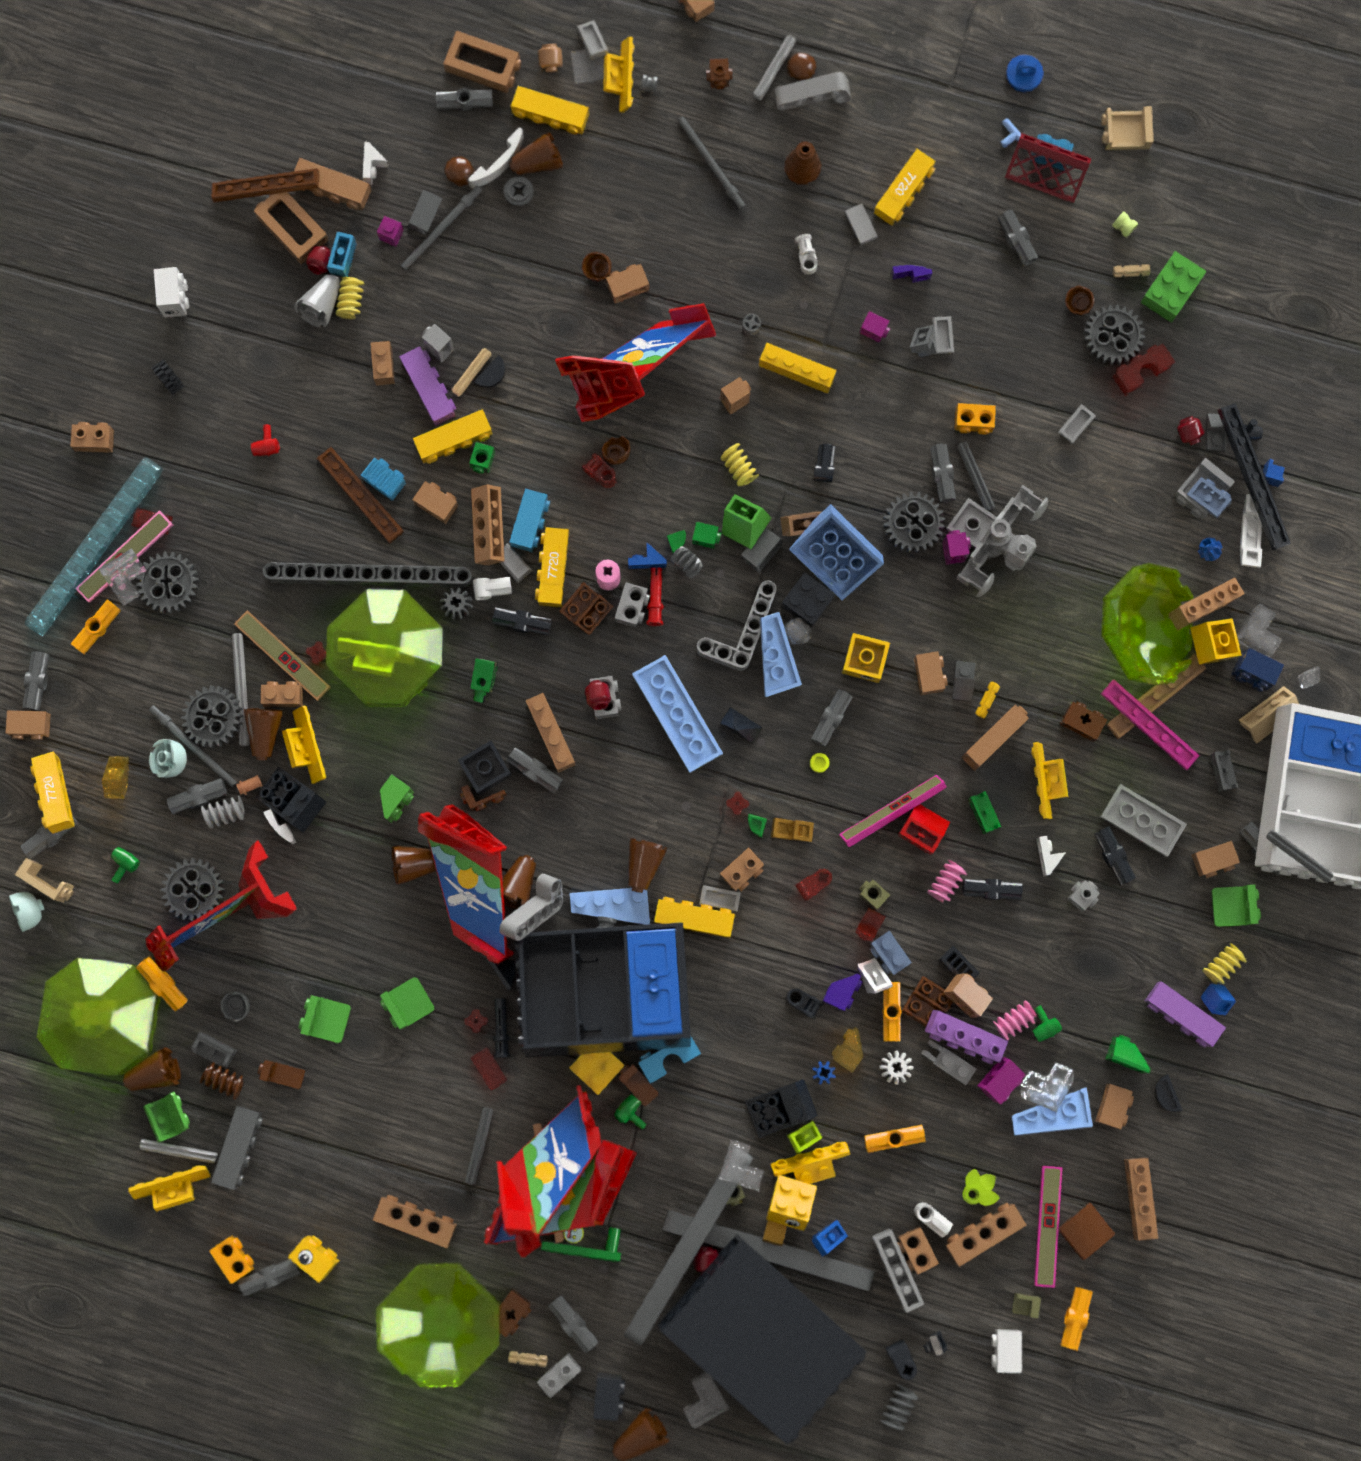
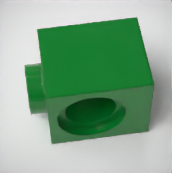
M478 442L475 443L469 463L474 472L480 474L484 472L489 473L495 454L494 447ZM479 456L487 457L483 463L477 462V458Z
M696 522L692 544L714 549L715 543L719 544L721 533L718 532L719 527Z

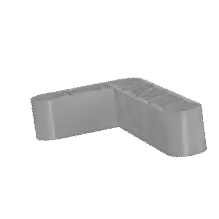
M772 581L761 583L737 648L705 637L701 638L697 643L696 650L699 656L738 671L747 669L761 634V627L757 630H752L749 624L757 622L760 626V618L768 615L776 594V585ZM770 587L773 592L770 595H766L762 589ZM763 604L766 607V611L758 612L756 606ZM745 639H749L753 642V645L747 648L742 642ZM704 643L708 644L711 648L707 652H703L700 649V646ZM725 650L728 652V657L720 658L718 652ZM744 657L746 663L739 665L736 663V658Z

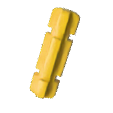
M989 683L988 691H985L979 704L981 706L975 712L978 717H986L987 709H990L996 697L994 694L998 693L1000 688L997 683Z

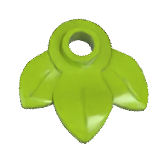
M976 1169L970 1171L965 1178L966 1187L962 1192L964 1201L968 1204L980 1203L984 1206L997 1202L999 1196L991 1191L994 1187L996 1176L991 1174L980 1176ZM970 1191L975 1192L974 1198L969 1197Z

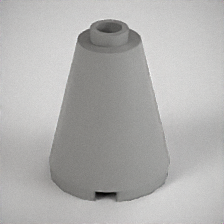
M333 274L325 275L296 302L294 306L297 313L300 311L303 314L301 316L303 320L316 327L321 325L327 326L339 294V289L341 288L339 278Z

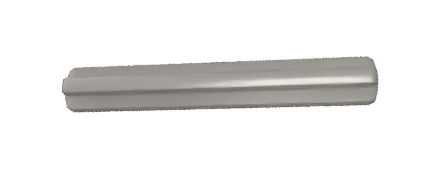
M791 35L786 37L754 91V98L758 100L763 99L796 42V39Z
M142 1139L139 1146L140 1150L208 1163H216L217 1153L162 1142L158 1143L157 1141Z

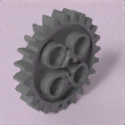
M1110 304L1107 310L1104 307H1101L1100 312L1096 310L1094 316L1089 317L1088 320L1090 322H1087L1085 325L1088 329H1085L1083 334L1088 335L1084 338V341L1089 342L1086 348H1092L1090 354L1096 353V360L1102 357L1103 363L1109 360L1110 365L1115 360L1120 365L1122 360L1127 363L1129 358L1134 359V353L1138 354L1140 352L1139 348H1142L1144 345L1141 341L1145 339V336L1142 335L1145 328H1139L1143 322L1136 321L1139 315L1132 316L1133 310L1126 312V306L1119 310V304L1116 305L1115 309ZM1105 320H1110L1113 326L1106 325ZM1122 327H1128L1130 333L1124 332ZM1098 337H1104L1107 342L1101 343ZM1116 344H1122L1124 346V349H1118L1116 347Z
M910 492L909 497L903 493L902 500L896 497V504L890 502L889 505L892 509H886L885 512L889 515H885L883 519L888 522L884 523L883 527L889 528L885 531V535L891 534L889 541H896L894 547L900 544L901 551L907 547L908 553L911 552L912 548L918 553L919 548L925 552L926 545L932 548V541L935 543L939 541L936 536H942L943 533L940 530L944 529L945 525L940 523L944 522L945 518L939 517L943 510L937 511L940 504L933 505L934 498L928 501L927 494L922 498L920 497V492L916 496ZM915 506L917 508V512H909L908 507ZM925 517L930 518L932 524L926 525L922 519ZM902 520L906 526L898 527L896 521ZM917 520V524H910L911 521ZM918 532L920 538L913 539L911 533Z
M166 552L163 553V557L157 553L155 560L149 557L151 563L144 562L143 564L146 568L139 569L142 576L136 577L141 581L136 584L137 587L142 588L138 591L139 595H143L141 600L143 602L147 601L146 605L148 607L153 605L154 611H157L160 607V612L163 614L166 609L172 614L173 608L179 612V606L186 609L185 602L192 603L190 596L196 597L197 595L193 590L199 589L194 584L200 581L194 577L198 572L196 570L191 571L195 566L193 564L188 565L189 560L187 558L183 560L181 554L176 558L174 552L171 553L170 557ZM166 566H168V574L165 572ZM175 569H181L180 575L176 577L172 575ZM158 570H161V576L159 578H154V573ZM167 575L168 579L171 581L170 583H168V587L164 584L167 583ZM177 587H182V592L179 595H174V590ZM168 588H169V593H170V599H167V597H168ZM158 589H163V594L160 597H155V592Z
M210 685L209 690L206 687H202V693L196 690L197 696L190 695L189 697L192 701H185L188 708L182 709L183 712H186V715L181 717V719L186 720L182 726L188 728L185 734L190 735L189 739L195 740V744L200 745L202 743V746L206 748L208 745L211 748H215V744L222 747V741L228 744V737L235 738L233 732H239V729L236 727L243 724L238 721V718L244 717V715L238 713L243 708L236 706L240 701L234 699L235 694H229V690H223L220 686H217L215 689L214 686ZM208 701V708L204 710L203 705ZM226 705V711L221 714V708ZM201 712L212 716L216 715L221 718H227L228 720L226 722L220 721L218 719L207 718L205 716L197 715V713ZM201 720H203L204 724L201 728H199L198 724ZM221 724V730L216 732L217 725Z
M191 858L190 863L183 859V865L176 862L177 869L170 867L171 875L165 873L168 880L161 883L165 884L166 888H162L160 891L166 892V895L162 896L161 899L168 900L164 906H171L169 912L173 913L176 911L175 917L177 918L182 915V919L186 921L189 916L193 922L195 916L197 918L201 917L202 914H206L214 909V905H220L217 901L218 899H224L220 895V892L225 891L224 888L220 887L224 881L218 880L221 873L214 874L217 868L212 867L209 869V862H206L203 866L202 859H199L197 864L194 858ZM192 871L197 872V878L194 881L189 880V874ZM183 877L189 885L195 887V891L205 899V902H202L196 894L190 893L191 889L180 878ZM209 884L211 891L209 894L204 895L202 888ZM178 885L183 886V892L180 895L175 893V888ZM195 898L197 905L190 909L188 903L191 899Z

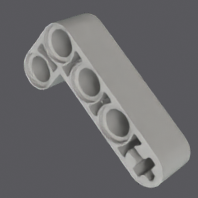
M842 72L803 80L775 89L776 104L779 110H787L831 98L836 103H845L851 100L849 82Z
M541 874L536 881V896L502 921L500 933L520 941L558 912L563 904L561 880L547 874Z

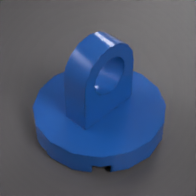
M1019 55L1008 64L1006 77L1008 83L1015 90L1028 92L1034 90L1041 83L1044 72L1039 60L1033 56Z

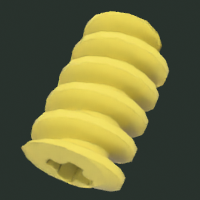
M352 277L342 278L340 282L342 288L339 289V294L341 295L338 296L339 302L337 303V316L345 319H355L354 315L360 314V310L355 309V307H361V303L356 302V300L362 299V296L357 293L363 292V289L358 287L364 285L363 281Z
M737 443L723 453L721 460L726 461L725 466L729 468L730 474H734L733 479L738 480L737 485L744 486L753 482L759 474L753 476L756 469H749L752 463L744 462L748 457L747 455L741 457L744 450L737 451V448L740 446Z
M1230 943V947L1224 948L1225 952L1219 953L1220 958L1215 957L1213 959L1214 963L1208 964L1209 969H1203L1204 974L1215 984L1217 982L1225 984L1223 977L1230 979L1228 972L1230 971L1235 974L1236 972L1233 967L1241 968L1239 961L1247 962L1243 953L1232 943Z

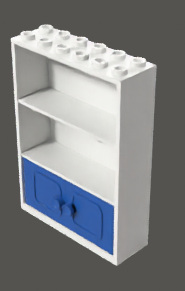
M1295 703L1276 708L1255 866L1261 867V871L1265 872L1280 871L1279 874L1291 876V874H1295L1301 879L1316 878L1317 882L1328 883L1267 840V834L1271 830H1275L1331 871L1333 877L1330 882H1334V885H1352L1353 889L1361 890V717Z

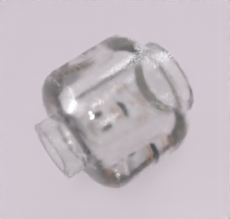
M791 618L784 625L788 641L794 646H798L801 643L805 645L811 638L809 635L810 626L800 618Z

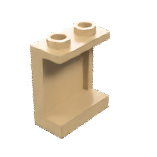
M1152 106L1144 107L1142 111L1111 112V108H1107L1105 113L1102 114L1101 124L1105 127V132L1102 134V142L1105 143L1106 150L1151 148L1154 142Z
M26 858L16 872V876L53 900L64 903L65 900L68 901L74 892L72 890L74 888L73 885L62 881L56 889L36 876L42 865Z

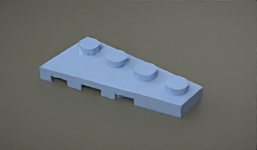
M780 612L761 617L765 697L801 686L802 684Z

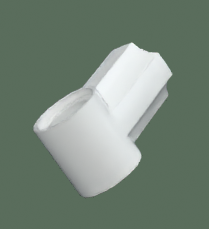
M510 577L497 579L478 578L473 580L475 600L491 599L492 596L512 594Z
M921 1202L914 1208L915 1216L940 1237L943 1238L951 1230L953 1224L929 1204ZM927 1207L929 1210L928 1215L921 1217L920 1210Z

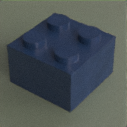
M1251 648L1241 653L1242 656H1239L1231 673L1237 681L1241 683L1247 682L1252 685V688L1260 692L1266 691L1276 684L1284 664Z

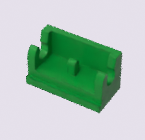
M986 791L968 799L983 835L1001 827Z

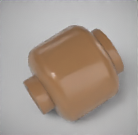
M557 44L542 45V48L538 51L539 67L546 69V72H557V68L563 65L562 50L557 47Z

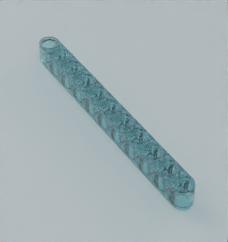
M147 457L139 463L25 621V626L40 636L48 631L77 591L75 588L85 580L159 478L163 470L161 466Z

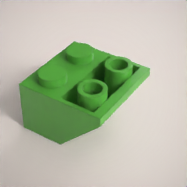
M734 495L724 510L722 534L752 549L772 518L763 508Z
M392 774L380 789L384 817L390 823L394 820L397 821L403 813L401 811L405 804L408 806L414 798V791Z

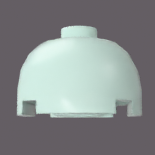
M160 739L154 743V752H150L149 756L151 771L161 778L179 775L184 770L187 762V755L183 746L170 739Z
M19 892L9 896L21 931L23 932L35 927L41 920V911L44 910L41 899L36 900L34 895L29 892Z

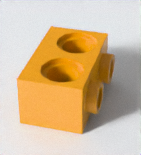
M958 403L955 413V430H959L960 433L976 431L982 435L992 433L995 428L996 406ZM968 416L970 422H963L961 417ZM986 417L989 420V423H982L980 421V418Z
M233 1236L228 1237L210 1250V1253L231 1284L254 1269L252 1258L249 1254H244L241 1249L243 1248L242 1243L237 1237L234 1238ZM225 1245L232 1247L233 1252L231 1256H227L224 1253ZM236 1262L243 1264L244 1269L242 1272L235 1270Z

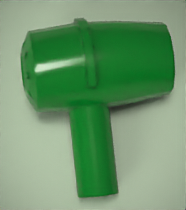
M117 847L112 852L111 858L120 866L111 880L119 883L126 870L130 873L134 872L138 868L140 861L132 853Z
M1042 1006L1034 1009L1042 1024L1032 1030L1038 1042L1055 1037L1056 1034L1062 1031V1026L1058 1019L1054 1017L1049 1020Z
M630 1094L618 1106L614 1116L623 1124H626L628 1120L632 1121L641 1130L646 1126V1123L634 1114L641 1102Z

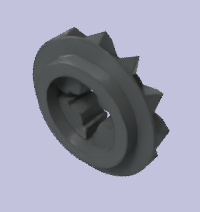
M514 177L505 184L504 196L514 206H523L529 203L533 197V186L524 177ZM514 187H515L516 189H518V190L523 189V190H522L523 196H522V195H519V194L515 195V194H516V191H515Z

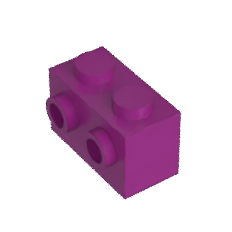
M960 530L950 531L942 542L946 565L965 562L969 556V548H971L970 538L966 537V532L960 533Z
M1002 1057L1000 1063H996L977 1086L993 1102L1002 1104L1008 1100L1014 1088L1022 1083L1025 1074L1010 1059Z

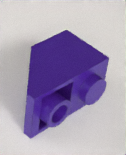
M856 974L831 983L822 1001L841 1011H845L846 1008L850 1009L854 1000L851 996L854 990L858 992L862 981L859 980L861 975Z

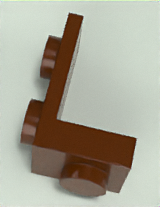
M469 785L462 787L463 793L460 794L464 805L468 803L471 811L476 810V812L487 808L486 804L491 802L496 804L503 801L504 796L507 795L505 790H502L476 802Z
M264 1060V1064L261 1063L259 1066L258 1075H260V1080L300 1089L305 1070Z
M627 1064L619 1072L621 1074L619 1079L643 1106H647L658 1096L659 1093L634 1065L630 1067Z

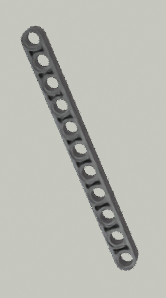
M279 562L267 563L263 567V574L271 583L463 588L468 587L472 583L471 572L466 567ZM271 569H277L275 576L270 577L268 575ZM291 569H295V576L288 577V572ZM309 570H315L313 577L309 578L306 576ZM333 570L335 572L333 577H325L327 571ZM347 571L354 572L351 578L347 579L344 577ZM367 571L373 572L372 577L369 579L363 578L364 573ZM389 571L392 573L389 579L382 578L385 572ZM404 572L411 573L409 579L403 580L401 578ZM425 572L430 574L429 579H420L421 574ZM442 573L449 574L447 580L442 581L439 579ZM462 573L468 575L465 581L458 580V577Z
M738 1147L734 1149L623 1336L639 1346L642 1345L753 1159L751 1155Z
M668 1210L663 1230L683 1236L694 1217ZM715 1223L703 1241L725 1248L734 1236L738 1234L769 1262L870 1291L875 1271L827 1256L822 1257L820 1254L782 1244L781 1247L763 1241L762 1237Z

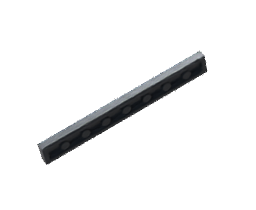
M1236 403L1218 409L1217 412L1272 551L1291 544Z

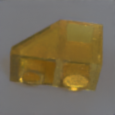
M109 756L102 778L105 798L124 799L128 787L129 757Z
M853 1027L852 1030L847 1029L842 1037L845 1039L841 1046L837 1044L831 1053L834 1055L832 1060L850 1073H853L863 1058L859 1031L856 1027Z

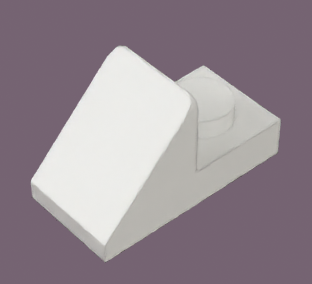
M365 142L363 180L372 185L373 178H376V167H388L383 156L369 142Z
M1042 836L1036 840L1044 877L1052 873L1065 852L1050 855V851H1052L1051 840H1048L1047 836Z

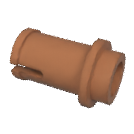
M258 775L243 782L239 781L236 784L241 795H247V792L263 786Z

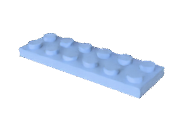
M666 655L632 674L689 773L723 755Z

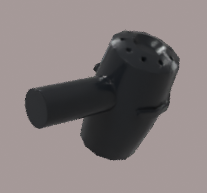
M1251 419L1248 425H1244L1250 441L1261 440L1263 436L1262 427L1256 426L1258 424L1256 419Z

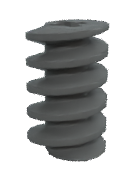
M896 1383L900 1391L893 1390L897 1397L889 1399L893 1406H886L890 1413H883L887 1420L880 1421L894 1429L904 1430L905 1427L901 1422H908L904 1415H911L908 1407L914 1408L915 1405L911 1400H918V1397L912 1390Z

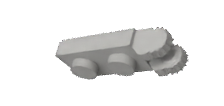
M929 1040V1046L940 1053L936 1058L925 1050L921 1054L962 1084L967 1085L976 1068L945 1047L942 1048L934 1041Z

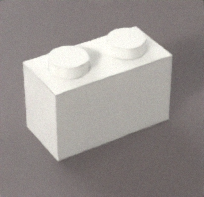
M995 1329V1334H992V1347H995V1355H992L991 1359L992 1367H995V1371L1001 1373H1022V1332L1020 1330Z

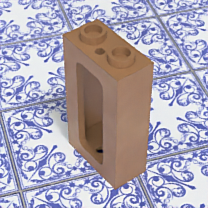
M456 31L443 64L446 72L507 93L509 87H513L515 81L514 74L516 71H519L522 61L518 52ZM463 45L507 59L504 72L498 74L458 60Z
M288 192L270 194L269 198L261 201L254 210L256 217L300 264L306 261L313 247L323 246L329 241L327 234ZM280 201H283L313 233V236L303 245H298L268 213Z
M1014 705L961 758L975 771L1029 719L1026 716L1028 713L1021 706L1017 707Z

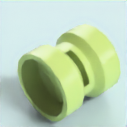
M1123 212L1112 226L1116 230L1119 229L1122 235L1127 238L1138 223L1135 220H1131L1128 214Z

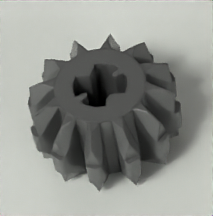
M681 546L671 556V562L686 577L693 578L695 575L697 576L703 568L700 559L686 547Z
M450 588V595L446 592L443 593L447 599H440V602L445 604L440 608L442 611H446V617L451 615L452 620H455L456 615H458L460 620H462V613L468 616L469 612L466 609H472L473 607L469 604L472 598L467 597V591L461 594V588H458L456 593H454L453 588ZM457 600L459 607H455L453 601Z

